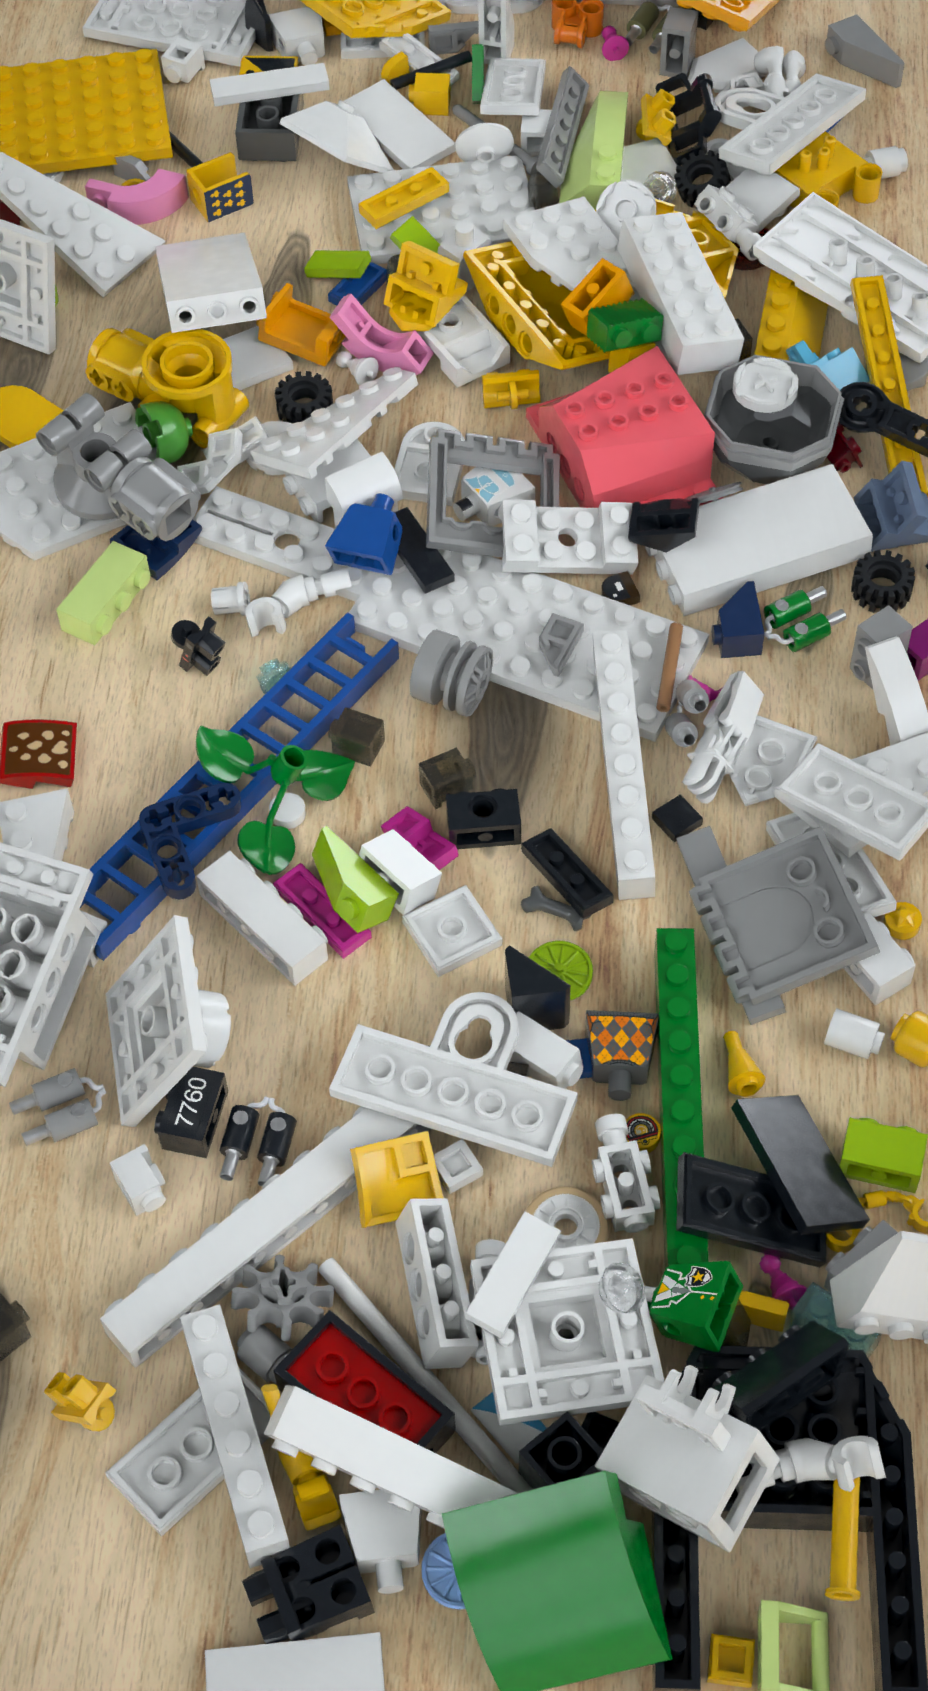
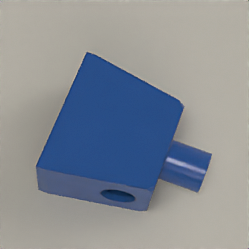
M378 493L371 506L357 503L350 505L325 545L335 564L392 575L403 531L395 512L391 511L394 505V500L391 497Z

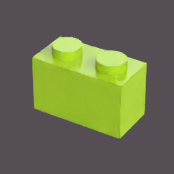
M850 1117L839 1166L846 1178L916 1193L921 1178L928 1134L920 1133L914 1128L907 1126L892 1127L879 1124L871 1118L856 1119Z

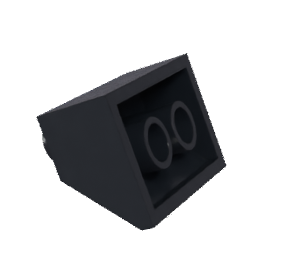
M813 1320L801 1328L798 1325L790 1327L779 1337V1343L768 1351L765 1348L757 1350L745 1361L746 1366L735 1374L728 1371L713 1382L711 1388L720 1392L716 1403L721 1395L724 1384L728 1383L736 1387L728 1415L762 1431L840 1376L849 1347L848 1341L843 1336Z

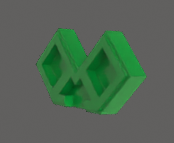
M472 44V104H481L484 89V46L482 44Z

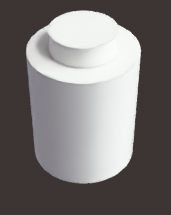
M836 1008L824 1044L869 1059L871 1053L879 1054L885 1033L879 1031L880 1023Z

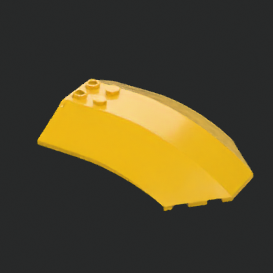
M655 199L656 215L679 213V211L674 210V204ZM694 210L692 215L682 213L724 298H726L739 249L722 232L718 231L715 225L703 213ZM512 241L464 251V260L480 295L487 316L524 359H531L560 370L609 359L610 352L604 353L590 338L588 339L586 335L570 325L561 303L572 291L564 285L558 287L552 283L551 276L543 270L537 272L530 267Z

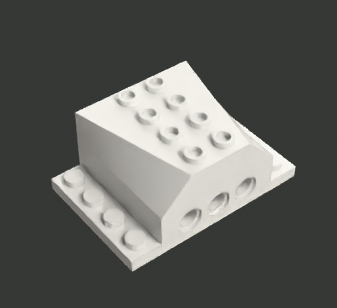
M1 842L0 1086L6 1087L17 1058L42 1070L45 1069L101 932L80 910L94 875L89 869Z

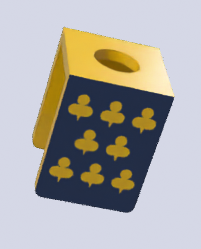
M232 152L186 170L190 200L208 223L254 203L251 176L248 172L237 175L235 156Z

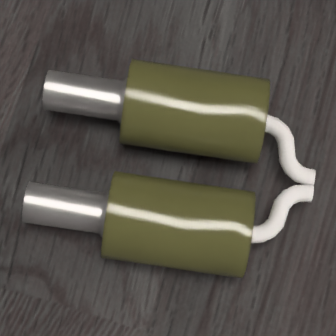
M643 2L627 24L628 34L625 38L629 42V46L633 44L635 39H642L659 17V11L666 9L669 11L671 5L665 4L660 7L652 2ZM668 12L652 33L654 41L650 45L649 50L653 54H656L661 48L662 27Z

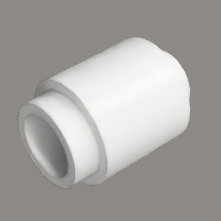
M896 146L868 150L865 157H863L868 163H874L882 169V179L899 176L901 172H906L908 167L905 149Z

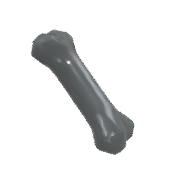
M540 886L532 887L530 896L521 901V907L526 913L543 911L566 919L570 922L574 931L582 929L583 920L585 919L571 905L547 898L542 893Z

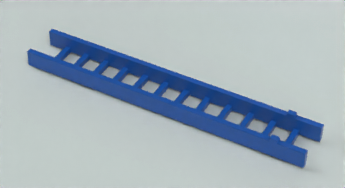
M347 612L229 731L239 734L246 740L249 738L253 739L275 753L277 757L285 746L259 730L271 716H274L299 732L287 745L298 746L303 751L310 750L399 659L398 642L391 638L374 657L365 653V646L350 638L355 633L354 616ZM337 650L364 665L352 679L325 663ZM315 672L343 687L330 701L303 685ZM294 693L321 709L309 723L281 707ZM198 760L156 803L199 790L204 784L212 786L225 782L210 776ZM270 765L250 774L254 778L240 792L241 809L236 816L206 826L194 839L185 834H180L193 869L277 784L272 779ZM196 806L183 808L194 816L200 813V809ZM157 818L151 820L155 827L161 826ZM139 820L89 869L94 875L80 908L86 904L112 922L100 934L95 945L96 956L103 961L129 934L135 933L141 927L140 923L167 896L158 876L144 888L118 871L133 855L155 868L148 849L143 847L145 841L141 834ZM177 867L172 872L174 881L179 884L182 879ZM109 879L136 896L121 913L96 897L95 893Z

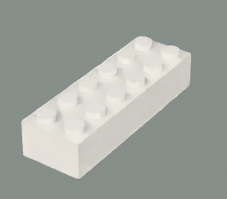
M682 212L623 218L617 249L640 298H643L664 316L660 341L675 373L683 375L716 371L738 363L744 337Z

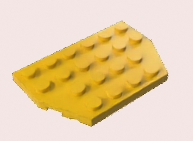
M300 0L350 38L404 37L403 34L406 33L413 36L427 30L429 25H439L450 21L451 10L438 0Z

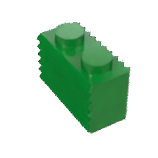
M643 298L640 300L635 299L634 302L630 300L628 303L624 301L623 304L620 302L617 305L613 303L612 306L608 304L604 307L602 305L601 308L597 306L593 309L591 307L588 311L587 337L594 344H597V347H600V350H603L604 353L658 342L662 337L664 316Z

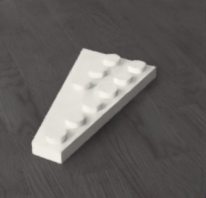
M0 151V199L33 231L55 238V252L102 297H105L155 255V246L165 245L166 241Z
M399 367L385 370L383 376L374 381L361 384L357 391L338 397L335 403L327 408L313 411L311 417L302 422H296L287 426L286 431L278 436L264 439L260 446L251 450L254 463L312 480L318 474L316 468L321 463L322 465H328L334 460L333 452L349 447L372 426L371 419L375 415L382 417L388 412L387 404L399 402L418 385L416 374L401 370Z

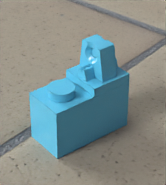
M804 340L785 350L790 361L818 366L839 390L854 382L867 383L870 381L853 347L843 352L838 347L820 359L815 352H811Z

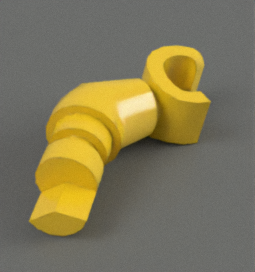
M276 1384L263 1385L261 1388L270 1417L280 1399V1393ZM277 1450L280 1462L291 1483L294 1485L293 1496L305 1529L307 1531L313 1530L340 1519L342 1515L329 1479L323 1474V1471L311 1466L313 1457L298 1451L296 1458Z

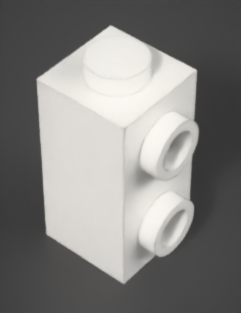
M518 1011L516 1014L518 1018V1041L509 1063L535 1080L564 1089L568 1086H573L583 1072L579 1048Z

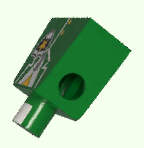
M730 1261L671 1264L666 1267L659 1287L644 1286L650 1316L663 1336L710 1351H720L743 1289V1284Z

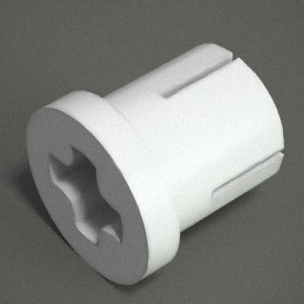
M245 581L238 582L237 586L212 588L211 604L215 615L230 613L245 615V608L250 603L249 589Z

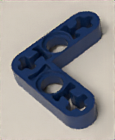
M226 782L218 783L149 805L140 812L141 834L163 890L170 898L177 900L186 899L194 893L196 888L194 870L180 834L236 816L241 809L240 791L233 784ZM226 797L230 804L224 805L222 801H219V798ZM209 801V808L211 807V811L206 810L205 802ZM187 806H196L200 809V813L193 818H186L181 815V810ZM174 812L176 822H172L169 813ZM157 818L161 826L155 827L151 820ZM166 845L174 846L177 849V853L170 858H163L157 854L158 850ZM177 867L180 878L185 883L179 886L174 881L172 872Z

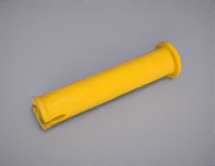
M860 1477L853 1479L855 1487L851 1492L842 1490L838 1485L837 1479L834 1480L830 1587L825 1589V1596L839 1601H855L861 1597L860 1591L856 1590Z

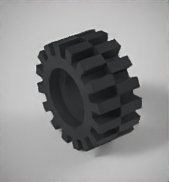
M699 150L698 156H695L694 152L690 153L689 160L684 157L681 160L682 166L677 165V173H674L675 184L684 203L687 202L689 207H693L698 195L708 184L719 189L730 184L731 177L726 162L719 159V153L715 155L714 151L709 150L707 155H705L704 150ZM701 175H713V177L704 184H692L693 181Z
M301 371L295 372L296 377L293 378L289 374L285 376L286 382L281 380L278 383L279 387L275 389V399L280 420L292 424L302 422L311 417L313 411L327 408L333 404L331 385H329V381L326 378L322 379L320 374L316 373L312 377V372L306 371V376H301ZM302 398L313 399V401L309 403L295 402L296 400Z
M877 550L874 551L873 557L870 553L864 555V559L860 558L857 561L851 592H854L853 598L855 601L860 599L859 605L862 608L868 604V611L874 613L875 608L882 610L889 605L897 612L898 606L903 609L906 603L910 601L915 581L914 567L910 568L911 562L908 559L902 562L903 555L897 553L895 557H892V551L886 550L885 555H881V551ZM886 578L894 582L895 585L880 586L871 579Z

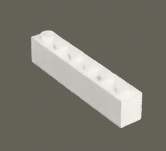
M219 1304L180 1316L249 1568L262 1565L261 1560L270 1556L274 1558L279 1553L289 1549L290 1546Z
M285 1385L264 1432V1435L275 1439L272 1445L274 1449L296 1458L298 1451L313 1457L312 1467L332 1476H335L337 1469L352 1476L349 1483L352 1486L370 1494H373L376 1488L391 1494L388 1499L390 1504L408 1512H412L414 1506L429 1512L426 1520L441 1528H444L442 1513L518 1494L514 1490L296 1386Z

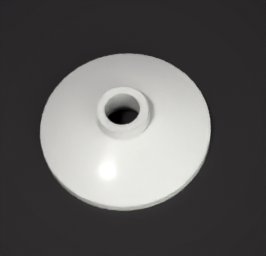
M479 123L470 126L460 133L455 142L456 153L465 162L475 160L483 163L491 162L492 160L508 156L514 146V138L511 131L497 123Z

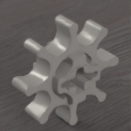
M276 1255L274 1270L271 1272H260L250 1264L243 1267L242 1284L248 1288L234 1287L232 1289L231 1308L234 1310L242 1308L251 1309L248 1311L247 1316L248 1332H255L262 1324L273 1323L276 1324L277 1328H281V1340L289 1341L291 1339L292 1324L302 1322L309 1324L313 1328L324 1316V1310L319 1308V1306L328 1308L333 1306L334 1286H315L318 1265L315 1263H310L303 1271L293 1272L290 1271L289 1267H284L285 1257L283 1255Z

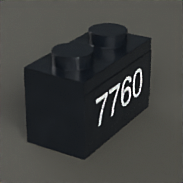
M192 1067L166 1094L168 1101L165 1110L158 1112L154 1126V1132L159 1136L162 1149L207 1159L228 1094L225 1073Z

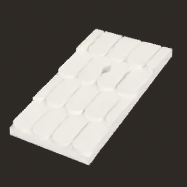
M814 192L753 245V255L758 257L761 264L794 281L795 287L841 311V315L857 325L858 321L850 286L851 279L883 275L899 352L918 363H921L927 357L928 265Z

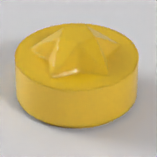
M897 902L896 910L886 913L883 923L893 938L907 940L918 934L922 923V915L913 904Z

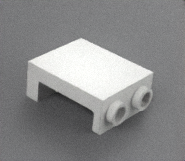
M358 439L346 449L333 452L334 460L328 465H322L321 463L316 468L318 474L312 480L285 472V477H283L285 489L289 495L296 496L302 512L306 516L310 515L315 522H324L323 510L331 507L326 498L324 477L360 462L364 458L371 457Z

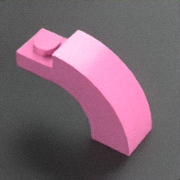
M159 168L150 179L137 185L120 186L94 179H89L85 185L88 199L136 225L155 222L171 215L181 208L189 198L186 176Z
M352 294L344 296L330 315V319L346 336L341 344L356 358H375L379 365L378 370L381 372L399 367L401 370L414 372L416 375L421 374L434 354L415 330L407 333H398L378 324Z

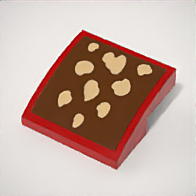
M43 719L4 722L0 750V784L33 789L36 782L71 787L74 781L77 723Z

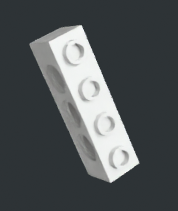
M448 1198L410 1199L395 1223L424 1369L462 1368L479 1344L474 1323L464 1318L470 1302Z

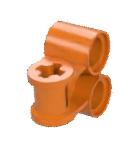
M552 0L551 26L555 30L554 44L559 45L561 42L576 44L578 48H583L586 37L593 38L601 35L604 18L603 2L600 0H583L577 3V0Z

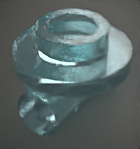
M275 658L259 667L261 673L256 678L260 683L263 693L266 694L291 669L287 661L279 662Z

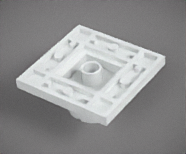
M0 219V337L49 355L56 350L55 238Z
M174 915L106 993L122 1126L136 1127L193 1066L211 1068L215 1065L216 1061L220 1060L228 1044L231 1030V1015L227 1013L229 1005L223 994L198 989V969L194 964L192 950L194 940L192 934H190L188 917Z
M633 1238L552 1249L502 1338L481 1328L499 1426L561 1417L567 1411L571 1415L628 1407L647 1374L664 1382ZM498 1256L471 1260L470 1269L475 1295Z

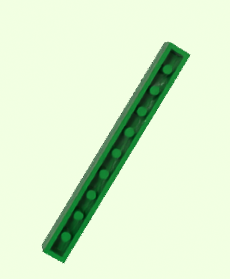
M656 928L654 949L656 1013H659L657 1050L665 1269L671 1264L709 1262L708 1239L676 1231L678 1157L684 1152L704 1157L694 928Z

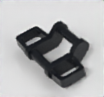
M680 73L658 83L655 87L656 93L660 89L670 93L681 87L687 88V91L674 96L675 104L669 111L673 112L676 117L704 104V110L699 116L698 121L679 129L676 120V124L671 129L672 141L668 147L671 150L675 163L680 166L682 165L681 160L684 157L687 160L690 159V153L694 152L695 156L699 155V150H704L705 154L707 153V138L711 136L722 118L720 108L715 104L712 92V77L707 73L697 76L692 85L686 74ZM698 142V144L695 145L694 147H691V148H689V149H687V150L682 151V152L679 153V150L684 149V148H686V147H688V146H690V145L695 144V143Z

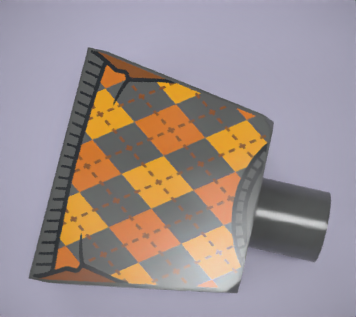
M586 1010L585 1037L587 1038L591 1057L592 1080L596 1083H608L609 1098L617 1101L628 1100L631 1097V1084L643 1085L647 1083L657 1038L659 1013Z

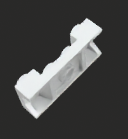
M465 295L440 320L436 327L429 331H416L440 359L441 370L457 388L510 363V344ZM450 323L454 326H445L443 324Z
M503 499L498 510V518L502 521L503 525L502 572L619 574L628 571L630 575H633L639 563L637 544L630 542L628 539L633 503L601 502L598 508L536 506V500ZM562 534L570 535L574 539L575 545L565 546L561 544L558 536Z

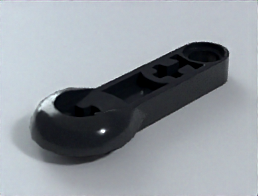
M854 382L840 390L841 396L844 398L839 423L842 426L857 433L876 432L928 457V419L891 402L881 389L870 383ZM865 402L867 404L866 408H863L862 411L856 410L857 405ZM923 430L925 432L924 436L920 440L916 439L915 433Z

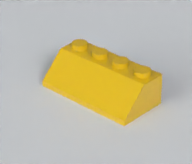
M771 269L754 355L790 361L785 350L804 340L811 352H815L819 357L828 304L795 287L794 281Z

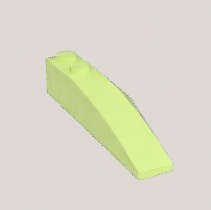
M599 91L573 145L564 182L561 184L559 203L585 197L595 210L603 191L610 184L621 181L628 92Z

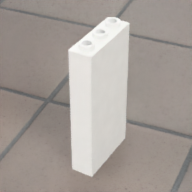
M245 232L155 246L172 333L267 318L262 284Z
M830 464L700 505L695 538L667 553L646 546L645 549L649 556L654 555L656 559V570L660 580H666L669 585L668 594L672 604H678L683 616H687L726 603L747 581H754L756 593L857 561L860 558L864 559L865 554H871L873 534L834 465Z

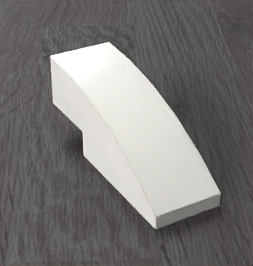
M895 636L866 646L865 650L877 710L885 716L890 746L927 733L928 712L925 701L900 638Z

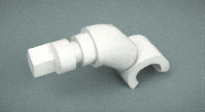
M348 568L320 574L318 579H314V576L304 578L303 575L289 578L283 581L272 597H261L250 602L245 608V616L251 637L258 636L259 631L268 625H275L277 633L283 634L287 626L285 618H288L299 609L309 606L311 601L319 600V595L325 594V598L337 595L336 590L352 587Z
M868 1436L848 1437L839 1441L836 1445L809 1438L785 1442V1448L775 1450L780 1461L765 1488L775 1485V1479L781 1478L783 1483L794 1479L796 1483L811 1480L837 1479L838 1485L842 1490L851 1492L855 1487L853 1481L855 1478L862 1476H871L876 1480L886 1478L878 1442ZM748 1476L740 1478L736 1486L738 1494Z

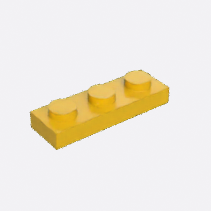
M430 167L358 203L359 213L375 229H378L448 193L449 182L433 167Z

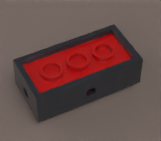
M330 1310L273 1370L276 1385L281 1392H283L285 1385L296 1386L434 1453L439 1451L456 1430L455 1413Z

